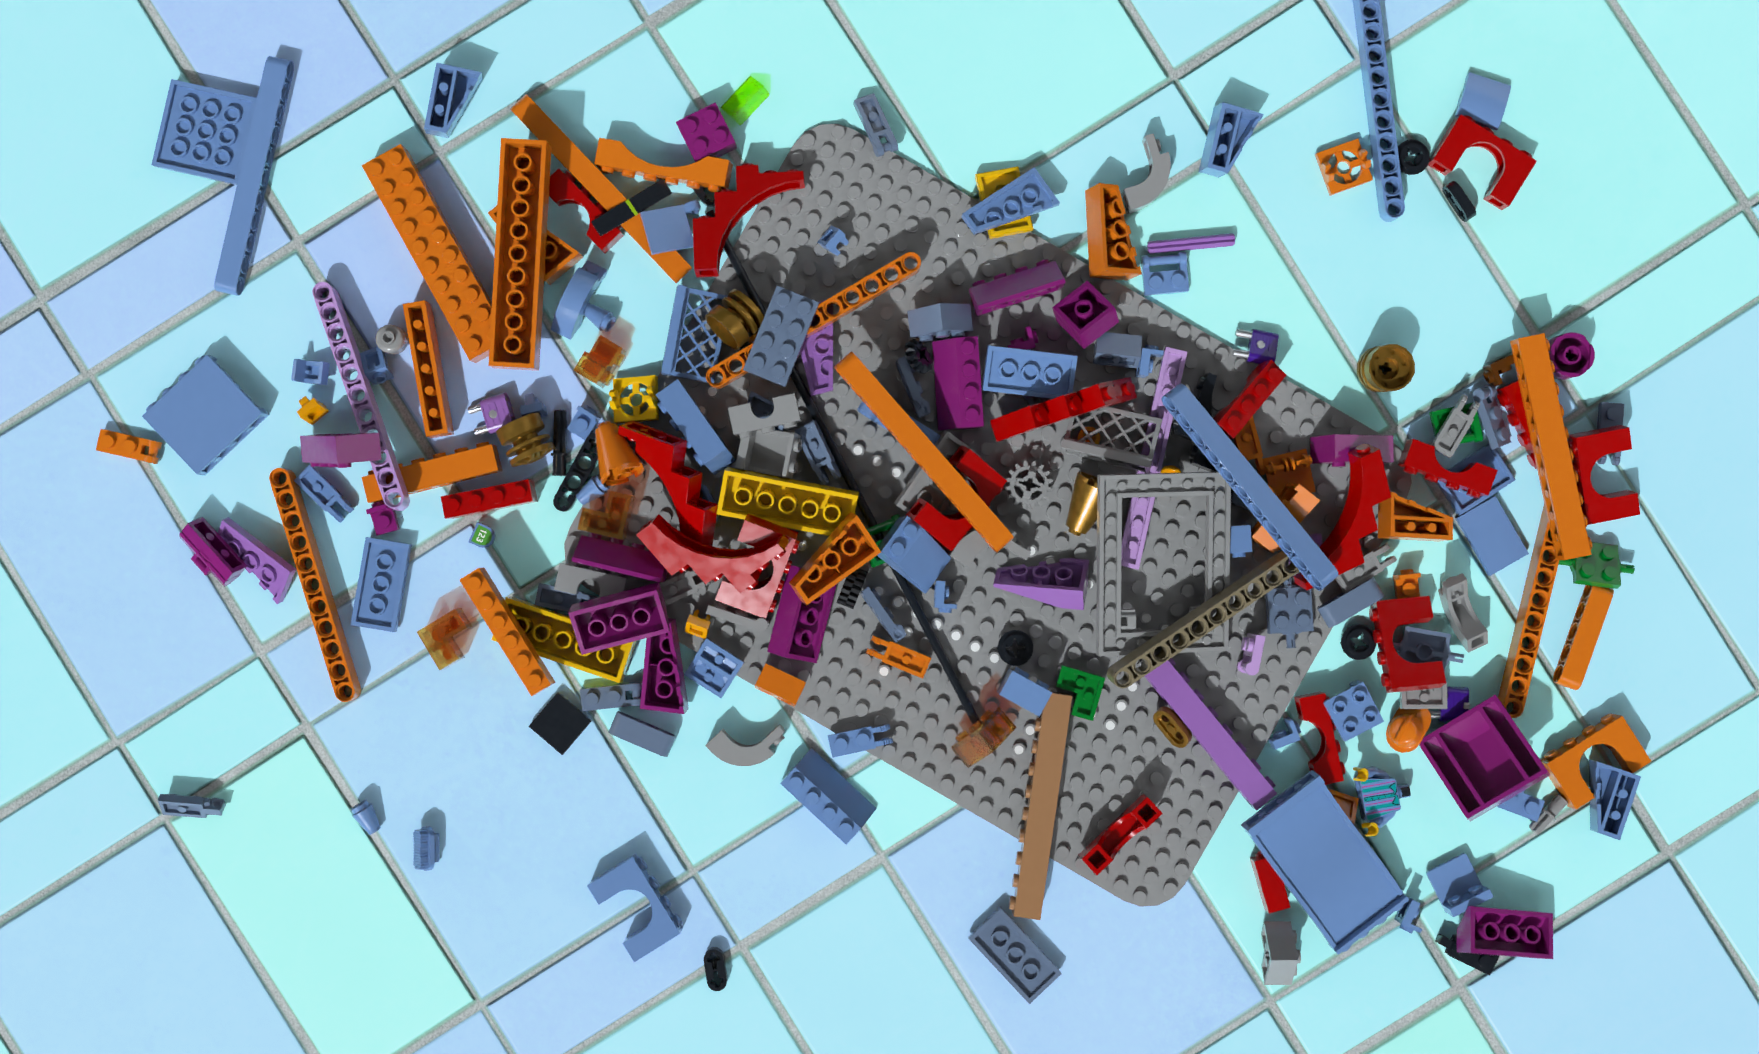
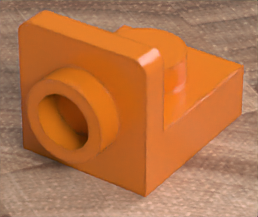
M1413 569L1400 570V574L1393 575L1395 599L1420 597L1418 578L1421 577V573H1414Z

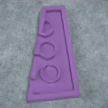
M833 304L827 308V312L833 315ZM814 316L811 326L819 324L820 318L818 316ZM832 323L806 338L800 351L811 396L833 391Z
M229 517L223 519L218 534L247 565V572L249 574L253 572L260 580L258 584L264 590L268 589L274 595L272 598L277 605L283 602L296 568Z

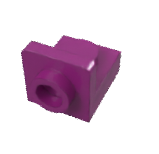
M1030 326L1025 327L1024 331L1027 340L1024 341L1023 338L1011 340V345L1007 347L1034 350L1036 348L1035 344L1038 343L1036 331H1032Z
M384 501L371 504L372 508L366 510L367 514L371 515L377 536L400 530L395 510L386 506Z

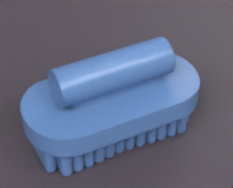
M428 826L413 832V865L417 870H432L435 862H439V833H434L433 829Z

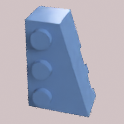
M436 62L424 125L426 134L444 138L450 137L483 79L482 72Z
M1224 102L1215 106L1198 172L1218 178L1228 174L1242 152L1243 146L1253 134L1254 128L1264 114Z

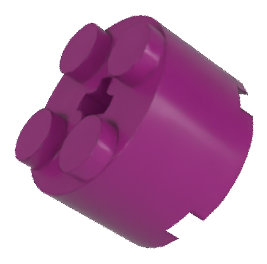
M1570 332L1549 340L1550 350L1548 352L1550 360L1554 363L1555 371L1553 375L1555 379L1566 380L1578 377L1593 365L1595 351L1584 335Z

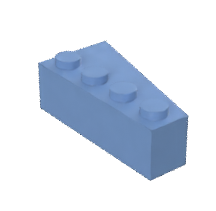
M678 379L656 394L660 400L657 405L664 414H670L672 419L669 422L676 431L681 430L684 435L681 439L687 441L688 449L693 447L696 452L693 456L700 466L705 465L716 475L736 461L733 454L725 447L723 440L713 430L708 419L701 413L698 405Z

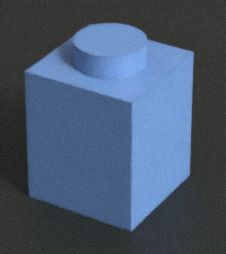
M1230 526V553H1232V558L1246 557V552H1252L1251 526Z

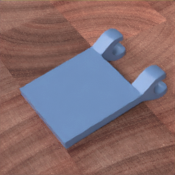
M698 200L682 205L640 212L651 255L693 247V236L686 214L693 215L699 213L701 206Z

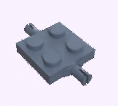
M1292 577L1283 582V586L1274 588L1265 594L1267 633L1286 635V648H1296L1295 634L1314 631L1311 589L1305 590L1302 587L1292 585Z
M1404 626L1403 638L1400 643L1393 642L1396 652L1404 660L1412 663L1442 661L1444 673L1449 661L1463 663L1464 661L1463 659L1455 658H1464V654L1451 652V634Z

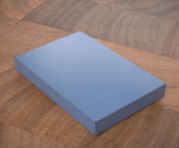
M1490 443L1448 469L1450 472L1457 473L1462 471L1469 463L1477 462L1498 470L1489 495L1474 498L1467 495L1466 490L1460 488L1458 491L1445 487L1446 483L1439 480L1437 482V485L1457 516H1461L1516 480L1497 449H1491Z
M1492 496L1455 518L1488 576L1497 573L1529 554L1496 496Z

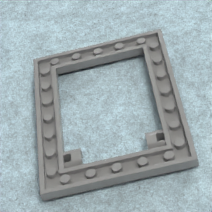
M1219 472L1097 475L1096 655H1127L1163 631H1141L1140 627H1136L1135 609H1121L1122 498L1206 495L1205 602L1229 586L1231 487ZM1190 606L1189 612H1191L1198 606ZM1216 608L1211 611L1210 617L1215 616ZM1121 617L1127 618V624L1121 625ZM1229 619L1179 653L1228 651ZM1198 621L1192 624V630L1197 628ZM1179 633L1173 637V643L1178 641ZM1161 646L1155 649L1154 654L1160 653Z

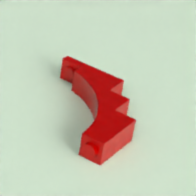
M635 421L619 425L618 434L627 437L629 441L636 442L635 452L655 470L666 486L676 508L680 532L702 544L713 546L718 504L699 498L702 472L684 466L687 441Z
M1369 444L1358 445L1356 449L1348 452L1350 486L1345 507L1335 528L1319 547L1335 566L1338 575L1365 563L1359 539L1378 530L1372 506L1391 498L1380 449ZM1301 572L1293 576L1295 584L1303 589L1309 590L1314 588Z

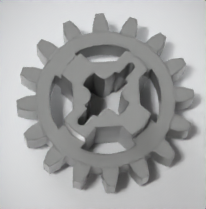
M1023 461V467H1020L1018 464L1014 465L1016 471L1009 470L1008 473L1011 475V478H1005L1009 486L1005 487L1004 490L1011 492L1007 498L1014 497V505L1021 502L1022 509H1025L1027 504L1030 505L1031 509H1034L1036 502L1039 506H1042L1041 499H1049L1046 492L1053 491L1051 487H1048V484L1052 483L1053 479H1047L1046 477L1050 472L1042 471L1043 464L1038 468L1035 467L1036 461H1032L1030 466H1028L1027 461ZM1027 470L1025 477L1022 479L1016 478L1021 471ZM1036 472L1041 476L1043 483H1039L1036 479ZM1028 479H1031V484H1034V486L1038 487L1030 488L1029 491H1027L1026 486L1020 483L1027 482ZM1014 486L1019 487L1022 492L1021 497L1015 492ZM1035 491L1041 492L1037 498L1030 500L1032 493Z

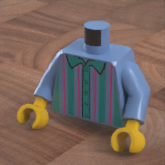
M1374 766L1364 768L1353 767L1354 771H1358V776H1355L1353 780L1357 798H1359L1361 819L1367 822L1370 821L1369 823H1362V828H1368V833L1365 834L1366 837L1376 836L1379 829L1395 816L1396 811L1401 810L1400 799L1411 796L1408 784L1397 786L1395 778L1390 777L1386 771Z

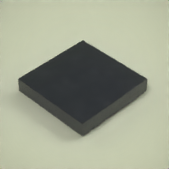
M557 692L528 727L561 755H564L592 720L561 693Z

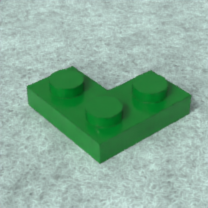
M1061 665L1055 687L1076 693L1071 715L1093 721L1105 678Z

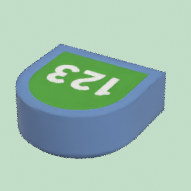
M477 522L468 542L478 547L486 548L494 543L496 535L491 527Z

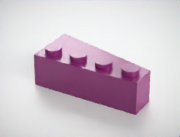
M379 433L300 436L302 462L310 463L311 467L347 468L352 467L351 463L382 460Z
M668 618L670 632L646 638L640 709L685 714L689 710L676 619Z

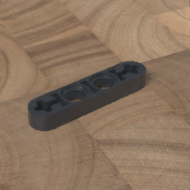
M595 433L590 434L584 441L554 496L553 505L559 511L567 512L574 507L577 501L576 494L587 483L598 463V455L594 458L591 454L584 452L586 448L589 451L592 449L593 444L590 442L592 439L596 440ZM595 447L593 453L597 454V447ZM587 456L591 459V466L588 469L580 467L579 461L582 457ZM572 476H578L581 481L580 486L576 489L569 486V479ZM564 488H566L568 491L575 492L574 497L571 494H569L567 498L569 505H564L561 508V502H559L558 500L559 498H564L566 496L567 492H563Z

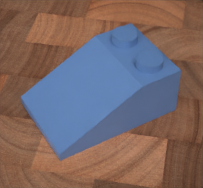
M908 516L899 517L878 546L881 553L877 556L924 594L928 592L951 559L926 530Z

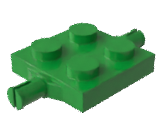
M1592 542V555L1559 560L1558 564L1570 567L1573 575V584L1618 589L1621 586V573L1633 574L1635 571L1634 565L1621 564L1618 545Z

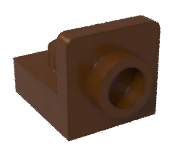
M1513 354L1483 367V376L1488 384L1494 386L1503 384L1499 374L1512 369L1511 365L1514 364Z

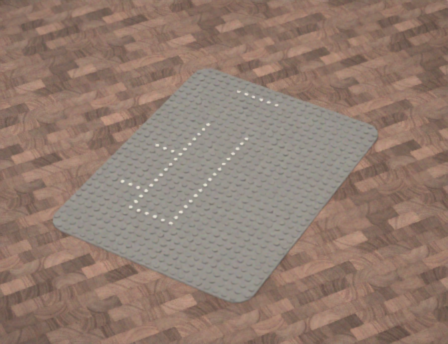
M840 124L818 125L804 132L794 143L778 172H786L789 169L804 171L805 188L785 191L760 202L733 247L766 311L776 286L819 302L829 299L905 253L914 252L919 255L921 267L918 273L833 323V391L811 396L801 353H799L795 363L800 377L877 524L891 519V516L899 514L900 517L906 516L907 513L896 506L894 502L915 474L919 465L888 430L857 411L862 400L839 375L834 366L847 354L853 352L910 417L941 436L944 431H938L934 363L931 364V370L925 374H920L916 371L912 373L915 382H920L923 390L921 397L929 402L931 410L930 414L917 418L914 407L910 403L895 364L897 359L905 356L904 348L907 342L913 339L920 341V338H910L907 311L938 303L970 304L973 331L965 332L964 337L978 336L981 390L987 345L1007 347L1011 345L1010 341L1023 338L1026 341L1024 329L1030 326L1032 331H1036L1038 343L1035 344L1036 348L1034 351L1078 356L1073 392L1099 383L1131 377L1137 398L1108 407L1149 416L1162 357L1150 356V359L1153 360V370L1145 378L1136 377V368L1093 364L1096 340L1083 349L1056 321L1052 307L1086 281L1092 284L1116 309L1119 322L1107 332L1142 336L1141 349L1145 348V345H1154L1159 347L1158 350L1163 351L1165 347L1187 351L1181 384L1185 385L1195 397L1199 391L1196 389L1199 378L1201 376L1204 377L1207 373L1217 375L1212 393V418L1241 393L1247 384V377L1258 366L1256 363L1246 362V358L1233 356V348L1113 279L1090 277L1088 264L1032 232L989 239L987 230L974 235L961 216L964 212L980 203L979 201L894 152L887 151L884 152L883 156L876 157L868 137ZM831 225L839 228L849 242L847 246L841 242L837 244L836 248L840 251L838 256L817 243ZM727 257L719 271V276L714 279L708 292L728 296L732 289H736L749 297ZM907 259L904 263L908 269H913L917 266V262L914 259ZM1042 260L1056 261L1066 282L1061 290L976 316L969 294V288L973 287L972 283L980 280L990 282L994 280V276L1006 273L1007 276L1015 274L1014 270L1027 266L1028 269L1036 267V263ZM889 270L885 273V277L888 280H895L898 276L894 270ZM874 281L866 284V289L870 292L876 291L879 287ZM849 293L846 297L849 303H856L859 299L856 293ZM714 299L708 303L711 308L715 305L723 307L722 300ZM833 304V315L839 312L840 308L838 305ZM705 305L695 312L702 323L706 321L705 315L709 310ZM694 315L687 326L689 332L700 325ZM706 323L704 326L706 327L711 336L714 335L715 333L709 327L708 323ZM702 327L691 333L698 345L709 338ZM951 334L943 338L933 336V340L922 342L923 347L926 346L927 352L931 354L929 357L932 362V342L951 339ZM689 336L681 340L680 346L685 353L696 347ZM718 336L713 338L716 343ZM711 340L700 346L707 358L715 353V346ZM722 341L718 363L749 346V341L739 350L729 347ZM698 349L687 355L694 367L705 360ZM680 350L678 353V358L682 356ZM714 357L709 360L712 365ZM683 358L677 362L675 371L686 373L692 368L686 359ZM734 361L731 363V371L738 372L741 370L742 362ZM705 362L696 370L701 377H706L710 366ZM694 371L689 373L691 375H696ZM716 372L715 384L722 381V373ZM747 373L725 387L715 389L706 382L662 374L658 375V393L677 379L682 383L700 408L701 413L708 419L713 430L723 440L725 447L733 454L736 460L741 439L739 435L733 434L728 408L746 404L751 391L773 402L772 398L796 394L801 421L797 422L796 427L784 429L783 432L795 433L796 429L813 421L791 377L786 387ZM1285 378L1253 415L1263 453L1262 459L1305 448L1307 449V454L1310 455V437L1332 434L1381 435ZM982 390L984 427L946 431L981 455V459L1004 479L1011 478L1008 471L1012 470L1015 472L1014 465L1018 464L1020 467H1023V461H1027L1028 466L1031 465L1032 461H1036L1035 467L1038 468L1043 464L1042 471L1050 472L1046 477L1047 479H1053V482L1048 484V487H1051L1053 491L1046 492L1049 499L1042 498V506H1039L1036 502L1034 509H1031L1029 504H1027L1025 509H1022V503L1019 502L1017 505H1014L1015 498L1008 499L1007 497L1011 492L1004 489L993 498L989 506L1005 527L1016 533L1012 541L1016 542L1019 540L1028 545L1027 550L1031 554L1027 560H1023L1005 548L996 553L988 546L977 554L970 567L951 557L936 580L945 581V586H949V597L944 599V603L957 604V609H952V613L938 612V608L933 607L935 582L926 594L908 581L984 726L992 742L990 745L983 746L887 563L872 567L870 561L860 567V569L868 571L861 591L866 587H869L871 590L874 588L881 597L879 602L882 607L885 608L887 606L893 614L894 618L891 619L893 623L903 626L907 635L896 642L897 644L931 657L923 679L881 662V659L866 653L867 648L884 655L887 649L884 645L874 643L871 640L873 635L888 642L894 641L860 593L854 609L836 603L846 578L836 585L817 663L785 658L767 652L783 587L781 593H775L773 599L777 600L773 613L768 612L766 619L769 621V627L765 631H757L710 615L711 623L706 638L744 661L736 676L754 686L765 663L805 681L806 684L796 706L793 707L787 703L785 704L834 733L867 726L875 727L889 724V730L873 733L874 740L889 737L893 739V743L877 746L875 749L866 750L867 752L1017 839L1019 838L1020 829H1024L1025 820H1022L1023 806L1027 807L1028 798H1025L1026 784L1030 785L1031 776L1028 775L1029 762L1034 761V753H1031L1032 741L1037 740L1038 731H1034L1036 717L1040 718V716L999 695L997 689L1008 669L1015 670L1018 667L1029 674L1028 679L1036 683L1037 679L1048 684L1049 691L1072 695L1049 858L1125 902L1140 907L1158 906L1174 898L1186 884L1239 791L1193 735L1191 741L1184 748L1175 747L1154 723L1153 716L1160 707L1169 706L1145 677H1142L1127 688H1119L1108 679V668L1126 655H1096L1097 521L1087 534L1077 536L1068 531L1069 527L1066 526L1075 479L1078 472H1085L1097 477V475L1136 474L1137 471L1063 454L1061 447L1069 419L997 442L990 420L1027 407V401L1024 400L1022 395ZM1032 397L1035 404L1041 403L1040 397ZM645 403L644 406L640 408L641 414L648 409V403ZM659 406V420L638 422L678 438L684 436L681 430L676 431L669 422L672 417L669 413L664 414ZM1105 412L1096 416L1102 426L1113 420L1110 414ZM1091 413L1079 415L1078 418L1081 421L1090 416ZM1128 417L1118 421L1124 431L1135 425L1132 419ZM1094 418L1083 424L1084 427L1099 428ZM1116 423L1105 429L1110 439L1121 433ZM1147 423L1140 426L1144 433L1146 432ZM1171 424L1162 468L1173 465L1178 467L1181 473L1209 472L1190 464L1191 458H1189V453L1192 446H1196L1193 441L1173 434L1174 428ZM1080 426L1072 430L1070 438L1077 439L1078 433L1082 430ZM1138 428L1127 434L1132 444L1143 438ZM1102 431L1099 432L1100 442L1098 445L1108 441ZM1124 436L1113 442L1115 447L1120 450L1130 446ZM627 440L635 452L636 442ZM1143 443L1135 447L1139 454H1141ZM1393 443L1394 462L1384 463L1390 492L1392 491L1398 496L1407 499L1412 484L1411 474L1403 471L1404 467L1398 465L1403 451ZM686 446L684 466L702 472L701 484L709 489L715 503L718 504L724 470L726 468L714 475L705 465H699L693 456L696 454L693 447L688 449ZM801 447L796 457L798 462L795 475L793 474L792 479L823 485L815 470L813 471ZM637 453L636 455L645 468L640 476L635 478V475L628 477V482L610 486L607 494L582 505L569 528L564 542L565 561H572L581 535L588 536L589 532L602 535L601 539L610 541V537L624 540L623 545L631 546L632 542L644 545L636 534L643 525L658 514L672 527L680 531L676 508L666 486L655 470ZM1255 459L1248 460L1257 472ZM736 461L727 467L735 468ZM1310 464L1316 490L1312 494L1320 502L1302 520L1300 525L1307 534H1322V543L1325 542L1335 528L1345 507L1350 486V464H1346V467H1332V464ZM827 465L822 467L829 479V484L825 486L850 490L842 474L836 480L832 477ZM1027 470L1021 471L1016 478L1022 479L1025 477ZM1036 472V479L1039 483H1043L1041 476ZM1265 473V475H1261V478L1268 485ZM1028 479L1027 482L1020 483L1026 486L1027 491H1029L1030 488L1038 487L1034 486V484H1031V479ZM1006 482L1004 488L1009 486V483ZM1014 486L1015 492L1021 497L1022 492L1019 487ZM700 491V497H699V498H702V497H703V493H702V491ZM1035 491L1032 493L1030 500L1037 498L1041 492ZM1206 495L1155 497L1139 570L1121 566V609H1135L1136 627H1140L1141 631L1164 630L1187 615L1190 606H1200L1205 602ZM1122 498V535L1131 498ZM950 501L942 514L952 515L958 513L959 510ZM1231 504L1230 526L1250 525L1252 529L1258 522L1252 512ZM1376 504L1372 508L1378 528V504ZM857 505L855 514L867 529L869 526ZM720 515L718 522L715 524L713 546L725 549L753 548L751 545L737 541L744 519ZM973 527L971 530L967 531V533H966L965 535H967V534H969L970 532L974 531V530H975L974 527ZM788 528L798 532L796 540L800 541L796 554L791 553L788 559L792 561L791 565L803 567L829 536ZM890 529L882 532L884 537L887 535ZM1378 530L1359 539L1363 555L1374 551L1381 545L1384 539L1378 538ZM1252 540V552H1246V557L1232 558V553H1230L1229 585L1282 549L1271 553ZM936 541L948 555L951 554L952 551L948 550L947 548L942 546L938 541ZM1063 558L1089 560L1088 586L1084 610L1059 608L996 588L993 585L997 568L1022 564L1027 567L1037 566L1042 561L1051 564L1057 563L1059 559ZM1288 559L1285 562V567L1289 565ZM770 560V564L764 570H762V573L757 579L759 582L769 578L772 575V560ZM579 563V567L588 569V565ZM689 567V568H688L687 570H685L683 573H685V572H687V571H690V572H691V571H693V569H692L691 567ZM601 569V572L610 574V570ZM678 571L671 576L668 572L666 581L683 573ZM1272 571L1267 573V580L1272 576ZM783 572L781 580L785 581L787 573ZM623 574V577L628 578L625 591L657 583L656 581ZM698 575L693 576L696 585L703 582ZM724 575L716 582L714 581V583L698 589V592L666 606L668 618L676 619L679 642L695 652H698L705 639L685 632L687 619L696 610H699L698 617L705 619L708 605H714L715 602L721 603L716 601L715 598ZM1292 576V585L1300 587L1299 585L1295 584V581ZM587 579L581 583L597 595L600 594V587L596 581ZM1336 579L1321 591L1315 588L1311 589L1314 631L1295 634L1296 648H1286V635L1267 633L1266 600L1264 595L1229 619L1228 651L1178 653L1172 657L1176 663L1173 667L1178 673L1182 671L1190 680L1188 685L1192 690L1197 689L1204 697L1202 702L1207 708L1211 706L1219 715L1216 718L1221 725L1225 723L1233 732L1231 735L1232 739L1243 744L1247 749L1245 754L1250 760L1252 758L1258 759L1333 628H1328L1317 608L1343 592ZM1253 583L1248 586V592L1252 591ZM1235 595L1230 598L1229 605L1234 603ZM727 605V610L736 611L737 608ZM751 613L748 615V617L756 620L762 618ZM1121 617V625L1127 624L1126 617ZM1012 630L1023 631L1033 642L1031 658L1019 666L1005 663L1000 658L997 650L999 639L1006 632ZM1247 633L1266 636L1260 668L1256 675H1249L1237 670V662L1243 658L1244 650H1241L1243 637H1247ZM1015 638L1013 645L1006 647V649L1014 652L1015 658H1017L1018 650L1025 648V646L1017 645ZM1142 659L1136 662V668L1142 664ZM1061 665L1105 678L1093 721L1071 715L1076 693L1055 687ZM1124 671L1118 673L1116 680H1120L1123 677ZM1144 793L1163 814L1147 829L1133 836L1118 851L1114 860L1096 875L1078 854Z

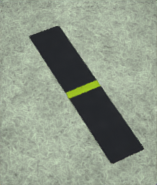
M661 179L591 221L598 234L603 236L671 195L672 192L665 181Z

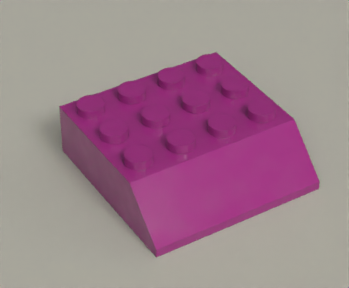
M1496 694L1428 734L1419 744L1455 802L1470 822L1550 776V773Z

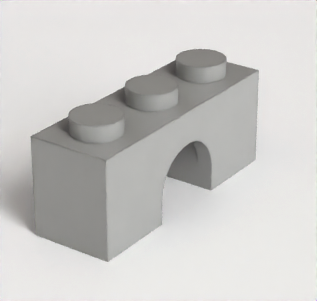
M796 394L772 398L774 404L773 413L764 419L755 416L751 403L729 407L728 411L733 434L739 435L741 439L753 436L754 431L761 430L762 434L774 432L777 426L784 425V429L796 427L797 422L801 421Z
M566 560L565 564L560 563L554 590L578 594L581 583L591 579L598 583L600 587L599 597L625 591L628 578L623 577L622 573L610 571V574L601 572V568L589 565L588 569L581 568L579 563Z

